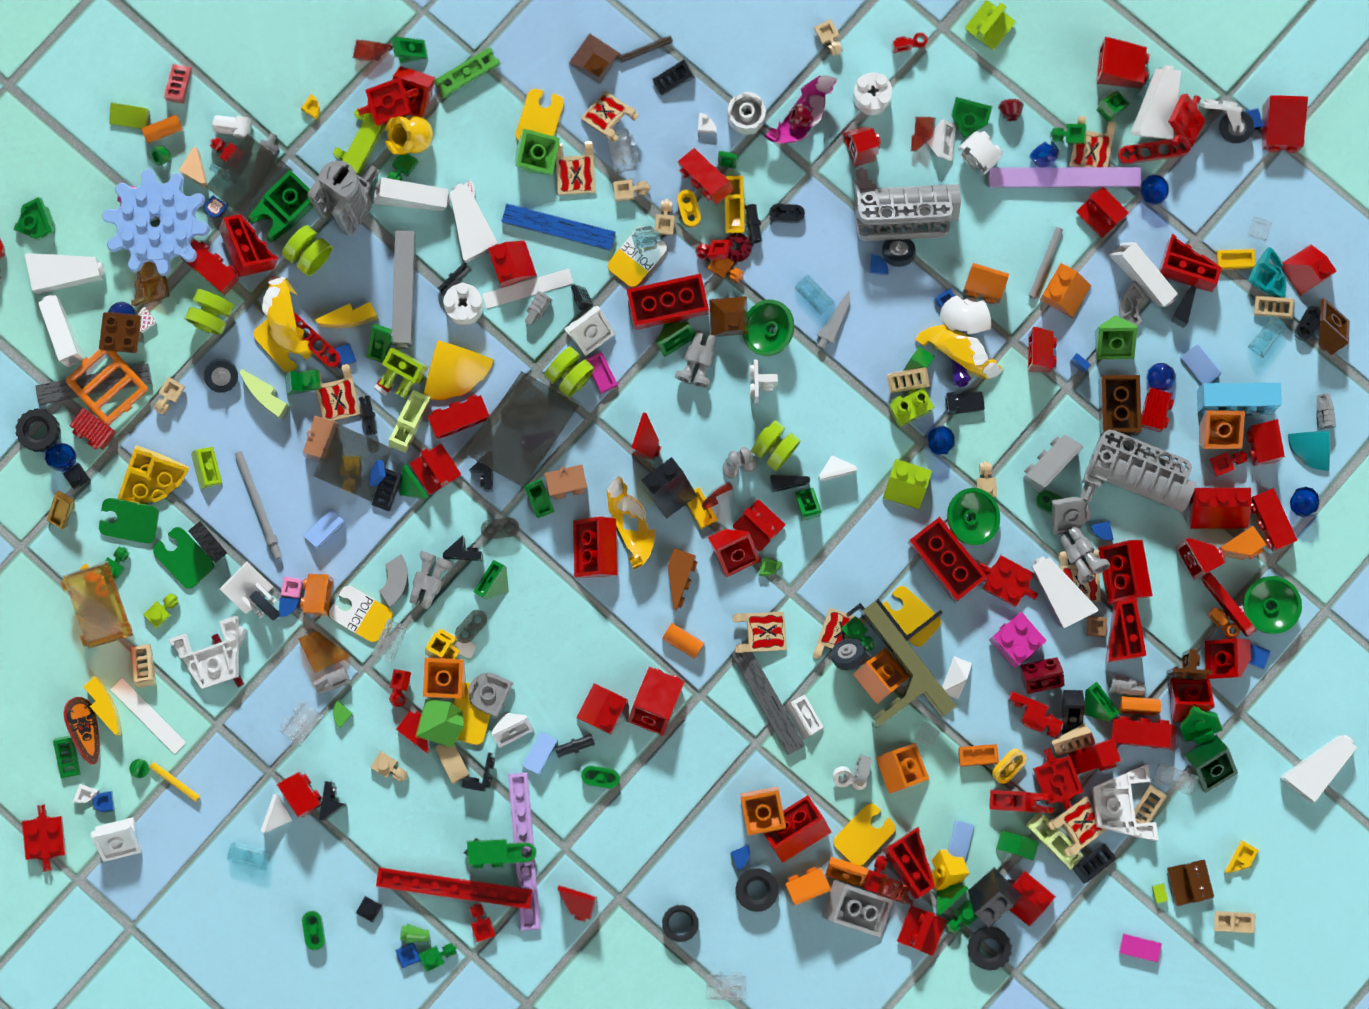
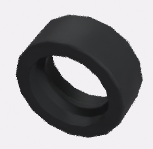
M675 905L669 908L664 913L662 919V929L665 935L670 940L676 942L690 940L696 934L699 927L696 913L685 905ZM676 912L687 913L692 920L691 929L684 935L674 934L669 928V919Z

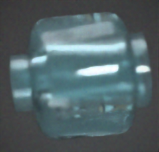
M652 226L637 228L634 234H632L634 247L641 253L655 250L657 242H660L658 230L654 231Z

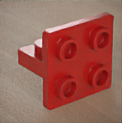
M1101 187L1097 192H1093L1088 200L1076 211L1100 238L1109 233L1129 213L1105 187Z
M439 444L429 451L427 448L420 452L422 454L420 457L410 462L412 469L429 495L461 476L460 471L443 444Z
M759 499L750 508L748 507L743 512V515L733 524L735 530L749 531L758 552H761L785 527V523Z
M911 905L897 942L933 956L947 920Z

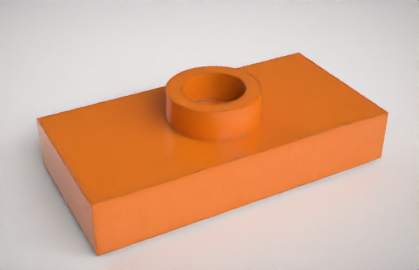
M997 744L958 747L960 767L999 763Z

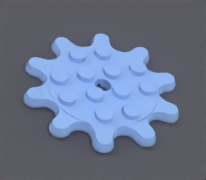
M146 169L141 174L142 184L138 188H130L126 183H119L116 186L115 191L121 198V206L114 210L107 209L102 214V218L106 223L114 224L117 228L116 235L108 240L107 248L112 252H117L121 249L128 250L130 253L128 268L132 272L140 271L146 262H153L157 273L161 276H167L171 272L170 263L174 257H181L186 262L196 260L197 253L191 246V240L195 236H206L210 232L209 225L198 221L195 217L196 210L204 205L205 197L200 193L192 196L184 195L182 186L185 180L180 173L173 174L167 183L162 184L157 181L153 170ZM158 217L160 219L159 226L152 227V218Z

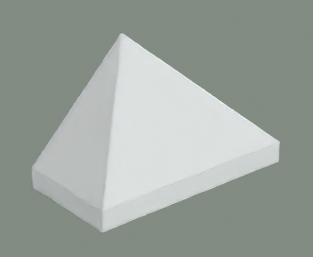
M941 120L925 140L938 157L947 161L953 160L956 124L947 120Z
M831 456L819 475V482L856 473L857 467Z
M954 656L942 687L949 696L959 699L972 663Z
M503 713L493 729L492 735L498 747L501 748L533 732L534 729L526 715Z
M273 794L261 832L268 833L292 821L280 795Z

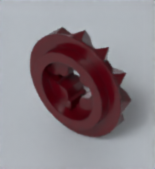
M732 233L724 239L730 240L732 244L728 259L732 262H742L750 256L752 245L750 239L745 234ZM733 241L736 242L737 245L742 244V246L740 247V252L736 249L732 250V248L734 247Z

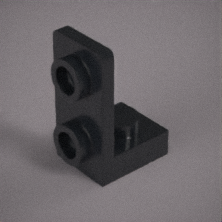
M982 391L954 395V392H949L944 397L947 415L983 411L985 409Z
M488 752L482 783L479 782V778L468 777V780L462 781V788L483 792L490 788L492 777L489 776L490 769H494L496 759L493 757V753Z

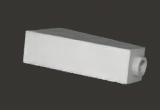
M1164 65L1163 69L1155 70L1131 135L1173 139L1174 131L1168 120L1178 102L1181 71L1174 70V66Z
M381 178L375 185L373 204L444 211L450 205L451 195H448L449 189Z
M460 183L452 188L453 191L450 192L463 260L465 263H468L489 252L488 248L498 245V242L467 183L464 185Z
M1136 242L1122 243L1109 255L1133 282L1136 281L1142 291L1157 307H1167L1174 302V297L1178 293Z
M25 254L30 283L35 294L103 280L102 273H105L103 263L96 257Z
M56 295L44 297L43 301L38 302L59 361L67 368L81 363L85 358L60 298Z
M1042 556L1034 560L1035 564L1031 568L1062 628L1099 611L1050 557L1045 559Z
M1347 735L1335 737L1284 773L1280 779L1310 803L1315 802L1357 749L1353 744L1354 740Z

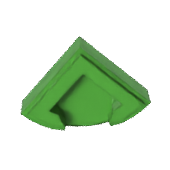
M764 557L758 576L773 575L780 569L783 562Z
M337 701L333 709V718L336 725L341 728L353 713Z

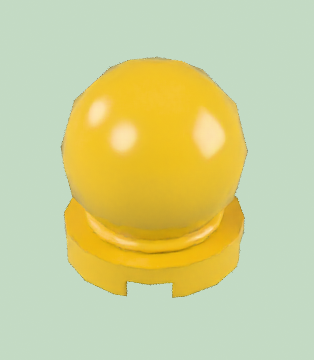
M402 116L394 117L387 122L385 131H388V140H385L393 154L403 155L408 152L417 154L425 151L432 144L433 130L424 118L417 116L409 118Z

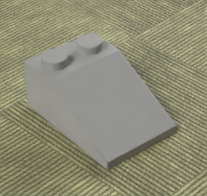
M834 880L822 917L831 922L881 937L893 900Z

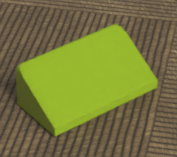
M111 103L109 124L142 129L148 125L150 111L144 107Z
M214 448L194 450L191 456L199 488L205 489L222 484Z

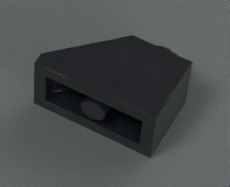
M1063 690L1061 707L1062 734H1066L1083 724L1085 711L1083 690Z

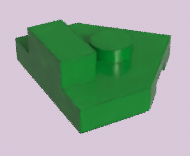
M956 97L951 116L963 138L988 125L993 106Z
M38 197L22 205L18 222L15 223L13 230L37 240L55 232L53 229L55 223L49 208L45 207L42 198Z
M1194 706L1189 711L1188 717L1179 724L1185 742L1195 740L1196 745L1214 740V733L1223 731L1217 713L1201 711L1200 708Z

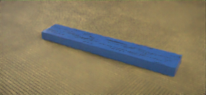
M507 203L501 220L505 224L609 251L612 249L616 234L615 231Z

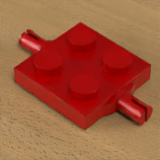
M399 77L366 89L367 106L357 108L359 116L371 113L375 125L381 126L386 124L391 118L411 115L410 98L420 95V92H418L417 87L407 91L402 78Z
M1188 94L1180 96L1168 120L1175 133L1171 141L1172 146L1178 147L1180 141H1182L1186 148L1193 147L1205 122L1203 115L1198 110V104L1201 101L1200 96L1195 95L1193 99Z
M1002 555L999 556L991 568L982 562L980 563L979 567L988 577L982 590L1014 607H1017L1021 598L1025 595L1036 600L1039 593L1029 589L1030 581L1034 575L1030 570Z
M1051 748L1043 750L1047 762L1033 768L1041 793L1054 795L1055 801L1044 800L1045 804L1062 802L1066 811L1072 807L1069 799L1074 795L1083 793V789L1070 755L1061 759H1054Z
M37 805L38 817L22 821L25 860H42L43 872L51 871L50 859L66 855L62 816L48 817L46 816L45 805Z

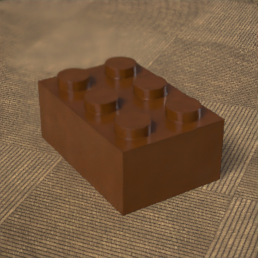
M1101 375L1098 379L1100 436L1107 430H1115L1127 436H1138L1142 432L1140 375Z

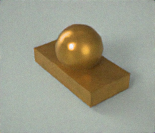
M58 490L54 495L47 521L63 530L67 526L70 514L75 509V500Z

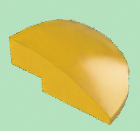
M438 340L428 372L424 395L429 396L430 400L438 401L467 394L480 381L484 380L493 365L494 359Z
M135 445L117 499L141 504L160 501L167 497L175 488L179 487L186 477L189 467L162 454Z

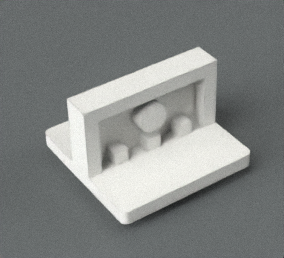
M754 360V365H750V380H754V384L750 386V399H754V404H758L759 389H762L763 392H771L773 389H777L778 374H758V360Z

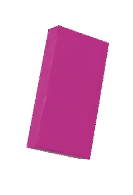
M602 351L585 359L595 368L592 377L601 394L618 387Z
M1122 934L1119 953L1158 962L1162 943Z

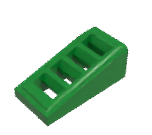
M719 151L718 165L736 169L739 155Z
M71 736L55 738L53 745L61 779L80 775L77 749ZM69 742L70 746L60 747V744ZM71 750V754H61V752ZM65 759H73L72 762L63 763ZM74 766L75 768L72 770L64 771L65 767Z

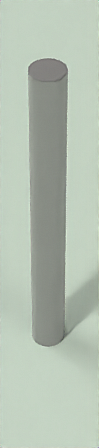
M1055 228L1028 295L1031 298L1035 299L1062 234V228Z

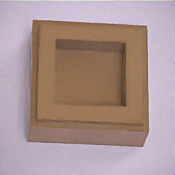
M1088 616L1086 636L1106 637L1107 618Z

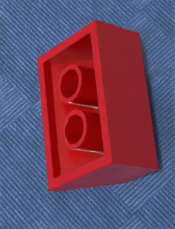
M1195 488L1189 501L1190 529H1248L1252 507L1251 488Z
M598 516L574 520V578L617 576L616 518Z
M1188 538L1176 546L1178 553L1194 580L1225 563L1224 553L1220 548L1217 549L1215 545Z
M1128 540L1098 548L1100 559H1106L1110 563V567L1103 572L1108 604L1134 598L1139 600L1153 597L1143 540Z
M809 795L783 810L786 824L785 829L764 832L763 834L780 861L784 863L832 832Z

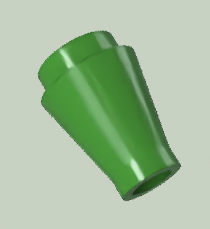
M407 924V926L402 925L400 941H405V943L428 942L429 930Z

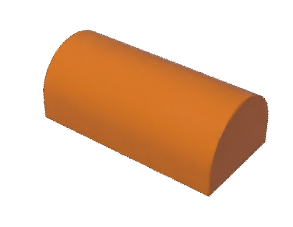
M177 115L142 128L148 144L184 130Z
M674 623L670 624L662 637V640L693 659L697 657L705 642Z
M1121 696L1119 712L1121 714L1157 716L1161 712V700Z
M830 857L825 876L863 887L868 868Z

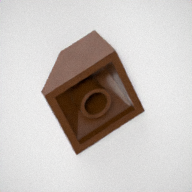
M589 33L570 60L569 65L600 84L618 59V56H620V53Z
M747 296L709 299L711 335L720 337L749 334Z
M1323 298L1321 299L1318 344L1322 350L1333 355L1349 343L1350 321Z

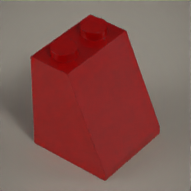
M1105 37L1099 48L1096 84L1141 89L1148 79V72H1145V66L1149 64L1150 54L1147 53V47Z
M1270 95L1262 105V122L1264 125L1262 127V150H1268V152L1272 153L1279 152V150H1287V153H1297L1302 149L1305 139L1308 96Z
M649 667L633 703L628 722L664 736L685 681L681 680L678 676L666 674L658 668Z

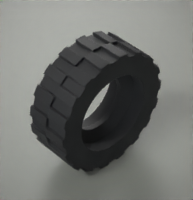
M38 408L30 409L17 420L15 434L18 437V441L25 448L34 452H45V450H50L52 446L57 444L61 429L59 428V422L51 413L43 409L39 410ZM36 421H41L47 426L46 436L39 440H35L29 435V427Z
M201 521L188 530L215 563L227 554L226 550Z
M759 868L744 872L739 877L735 888L739 903L747 910L754 912L765 911L770 908L777 900L779 892L775 877L770 872ZM752 881H762L766 886V895L760 900L750 898L747 893V887Z
M987 926L977 929L969 938V944L967 945L971 961L977 967L985 970H997L1003 967L1009 961V957L1012 954V944L1009 937H1007L1004 931L995 927ZM985 939H994L999 945V952L993 958H986L980 952V945Z

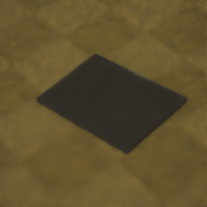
M521 371L465 454L509 479V481L524 487L579 407V404Z

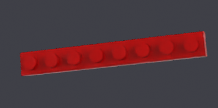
M382 867L378 868L376 887L525 909H531L533 889Z

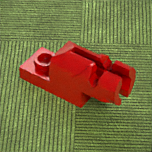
M1010 692L1008 700L1012 701L1011 705L1021 709L1022 706L1025 707L1020 722L1025 727L1039 733L1043 732L1044 728L1047 727V736L1057 739L1063 721L1049 713L1048 715L1046 714L1049 706L1016 692Z
M990 790L989 810L1052 814L1054 807L1039 806L1036 804V801H1055L1053 794Z

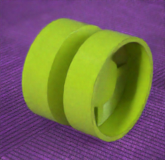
M305 225L286 243L282 256L292 264L297 263V269L308 277L318 271L332 253L333 246L324 238L317 240L318 233L310 226Z
M197 289L192 301L201 308L189 307L184 319L203 332L221 336L226 323L218 318V316L230 317L234 304L211 292Z
M571 346L562 351L544 373V376L552 384H556L563 379L558 389L567 398L581 390L595 370L586 360L575 365L580 358V354Z
M777 420L773 421L769 427L764 428L756 438V443L751 449V452L759 459L770 453L771 455L766 464L776 472L783 466L801 442L792 432L782 439L781 436L785 431V427Z

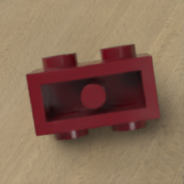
M1058 657L1020 665L1021 680L1027 694L1065 686L1064 671Z

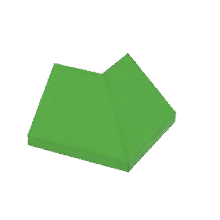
M523 129L516 148V166L531 174L553 175L560 138Z
M1117 315L1101 324L1095 330L1096 360L1134 359L1137 325Z
M425 699L416 737L452 748L464 727L462 710L451 702Z

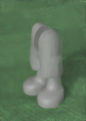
M697 331L684 358L688 363L684 370L676 372L675 378L684 383L691 384L695 365L699 364L693 385L708 388L710 380L706 378V370L712 367L716 336L709 334L705 343L706 346H703L701 343L704 333Z
M742 447L740 451H731L723 464V473L726 477L731 479L737 477L740 466L746 472H753L757 468V459L748 448Z
M1074 525L1069 529V533L1076 543L1074 544L1067 533H1063L1060 536V540L1066 550L1065 552L1070 563L1076 564L1078 568V581L1080 584H1086L1095 578L1094 573H1101L1110 567V563L1106 559H1098L1094 556V546L1080 529ZM1084 557L1088 561L1090 569L1084 563Z
M421 550L419 555L422 559L421 572L418 571L415 574L410 603L417 605L421 593L424 592L425 596L423 597L421 607L428 609L443 584L440 579L442 573L446 569H452L454 563L438 557L433 574L429 576L430 568L437 556Z

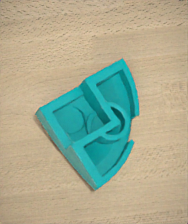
M1268 247L1261 255L1247 281L1271 296L1284 298L1286 276H1282L1283 273L1280 268L1283 264L1271 247Z
M1329 431L1288 434L1290 447L1296 457L1300 456L1306 461L1305 465L1313 469L1329 471Z

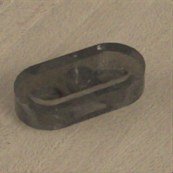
M511 517L486 520L481 525L482 535L489 540L514 537L519 532L518 522ZM513 525V530L507 531L506 527ZM493 527L494 532L488 533L487 529Z
M478 609L473 610L456 628L455 637L460 643H470L486 626L488 619L485 612ZM481 617L482 620L480 623H475L474 619ZM467 631L469 633L468 637H462V632Z

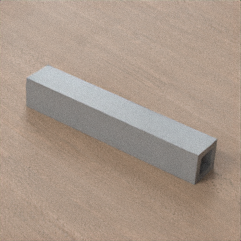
M395 231L392 344L397 349H408V346H413L415 231Z

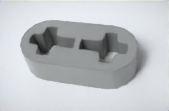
M863 754L859 756L854 767L853 783L861 787L865 784L870 772L871 758Z

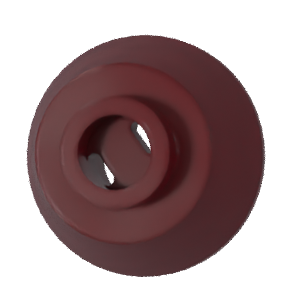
M1019 99L1003 100L998 105L1002 117L1007 121L1018 120L1024 107V103Z
M803 104L795 105L789 116L791 128L800 129L811 124V112Z

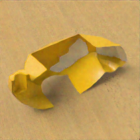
M271 276L262 305V311L266 315L268 324L271 327L270 335L282 348L293 354L305 355L310 353L309 341H303L304 330L297 327L295 323L290 292L296 295L297 293L286 277Z
M945 324L929 327L919 332L915 339L923 347L929 343L935 352L939 349L966 368L969 375L990 379L1003 371L1002 366L998 365L996 360L988 359L983 345L977 338L968 336L957 329L952 331Z
M618 476L610 483L607 489L608 510L612 517L616 518V525L627 546L626 548L633 553L629 561L633 569L643 566L651 554L656 537L655 530H649L645 521L643 505L637 499L627 494V485ZM629 514L632 519L635 517L638 519V531L624 529L623 515Z

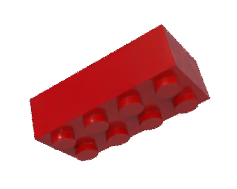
M701 273L626 289L635 330L709 315Z
M940 516L908 541L913 551L955 603L988 578Z

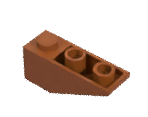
M674 548L668 563V574L673 609L677 612L678 607L682 608L685 597H682L684 590H688L692 579H689L691 571L695 572L698 561H695L696 555Z

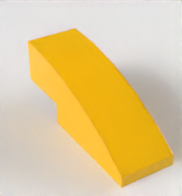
M725 176L733 188V191L725 197V233H744L743 176Z
M371 302L354 310L349 303L315 320L319 327L349 328L368 324L379 318Z
M94 676L83 686L95 700L90 707L115 735L120 736L122 734L121 721L114 700L103 682Z

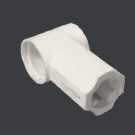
M215 116L213 119V132L232 135L239 139H249L252 119L244 116H236L235 118Z

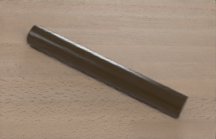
M669 35L618 56L619 60L623 63L670 44L673 40Z

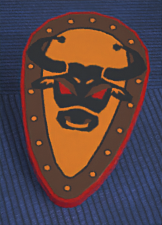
M74 697L64 707V721L80 755L90 765H94L98 761L100 750L96 713L90 707L92 704L87 699Z

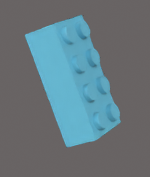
M1203 383L1197 389V413H1203V415L1206 411H1245V415H1253V412H1260V415H1271L1272 412L1282 406L1281 383Z

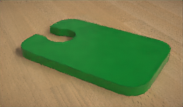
M107 498L103 501L101 511L115 512L117 521L109 523L106 520H100L99 531L101 534L141 543H151L155 540L159 519V510L155 506L116 498Z
M175 527L168 535L176 539L178 542L177 548L174 551H168L165 548V544L160 540L154 546L153 553L185 588L191 589L214 569V562L184 529Z

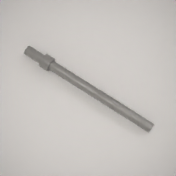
M239 451L235 453V456L264 529L266 543L270 546L274 558L279 559L282 557L277 544L279 541L276 534H273L243 453Z

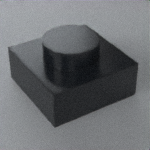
M77 463L63 473L74 490L90 480V477L80 463Z
M365 896L356 914L373 923L383 905Z

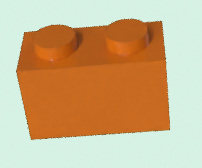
M973 263L969 270L963 293H966V296L977 299L979 297L985 299L984 301L989 304L999 303L1009 274Z
M1060 263L1039 300L1073 318L1089 291L1091 284L1077 271Z
M1206 411L1200 423L1199 444L1204 449H1242L1245 411Z
M1251 526L1221 546L1220 549L1225 557L1240 560L1248 557L1251 560L1263 552L1262 547L1266 543L1254 526Z
M308 574V577L304 579L303 590H306L305 598L302 597L300 609H303L302 612L304 614L328 617L333 578L328 574Z
M886 648L853 673L854 677L876 704L910 678Z
M425 658L423 697L465 698L466 674L464 659Z
M916 743L876 757L889 794L929 780Z
M778 786L740 794L748 835L786 828Z
M815 866L805 870L806 875L799 877L796 874L787 878L788 882L784 884L794 906L831 891L821 868L817 870Z

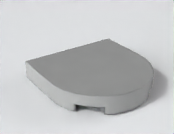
M1069 497L1052 500V532L1054 535L1068 533L1069 529L1074 525L1081 529V526L1090 520L1091 509L1084 499Z
M481 674L474 678L469 686L470 701L478 710L498 718L514 683L496 674Z

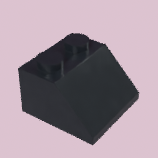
M995 867L968 890L975 914L988 927L1010 910L1022 896Z

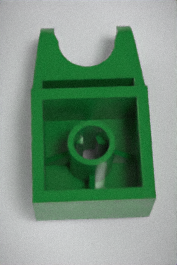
M289 170L263 196L262 200L250 214L248 222L253 225L262 219H271L273 226L266 239L268 242L275 241L293 228L313 208L308 198L310 188ZM292 196L295 199L293 201H289L288 198Z
M507 839L467 841L468 865H472V869L484 868V864H491V868L504 867L503 863L529 862L536 856V848L531 843H507ZM523 847H529L532 850V855L529 858H524L521 855Z

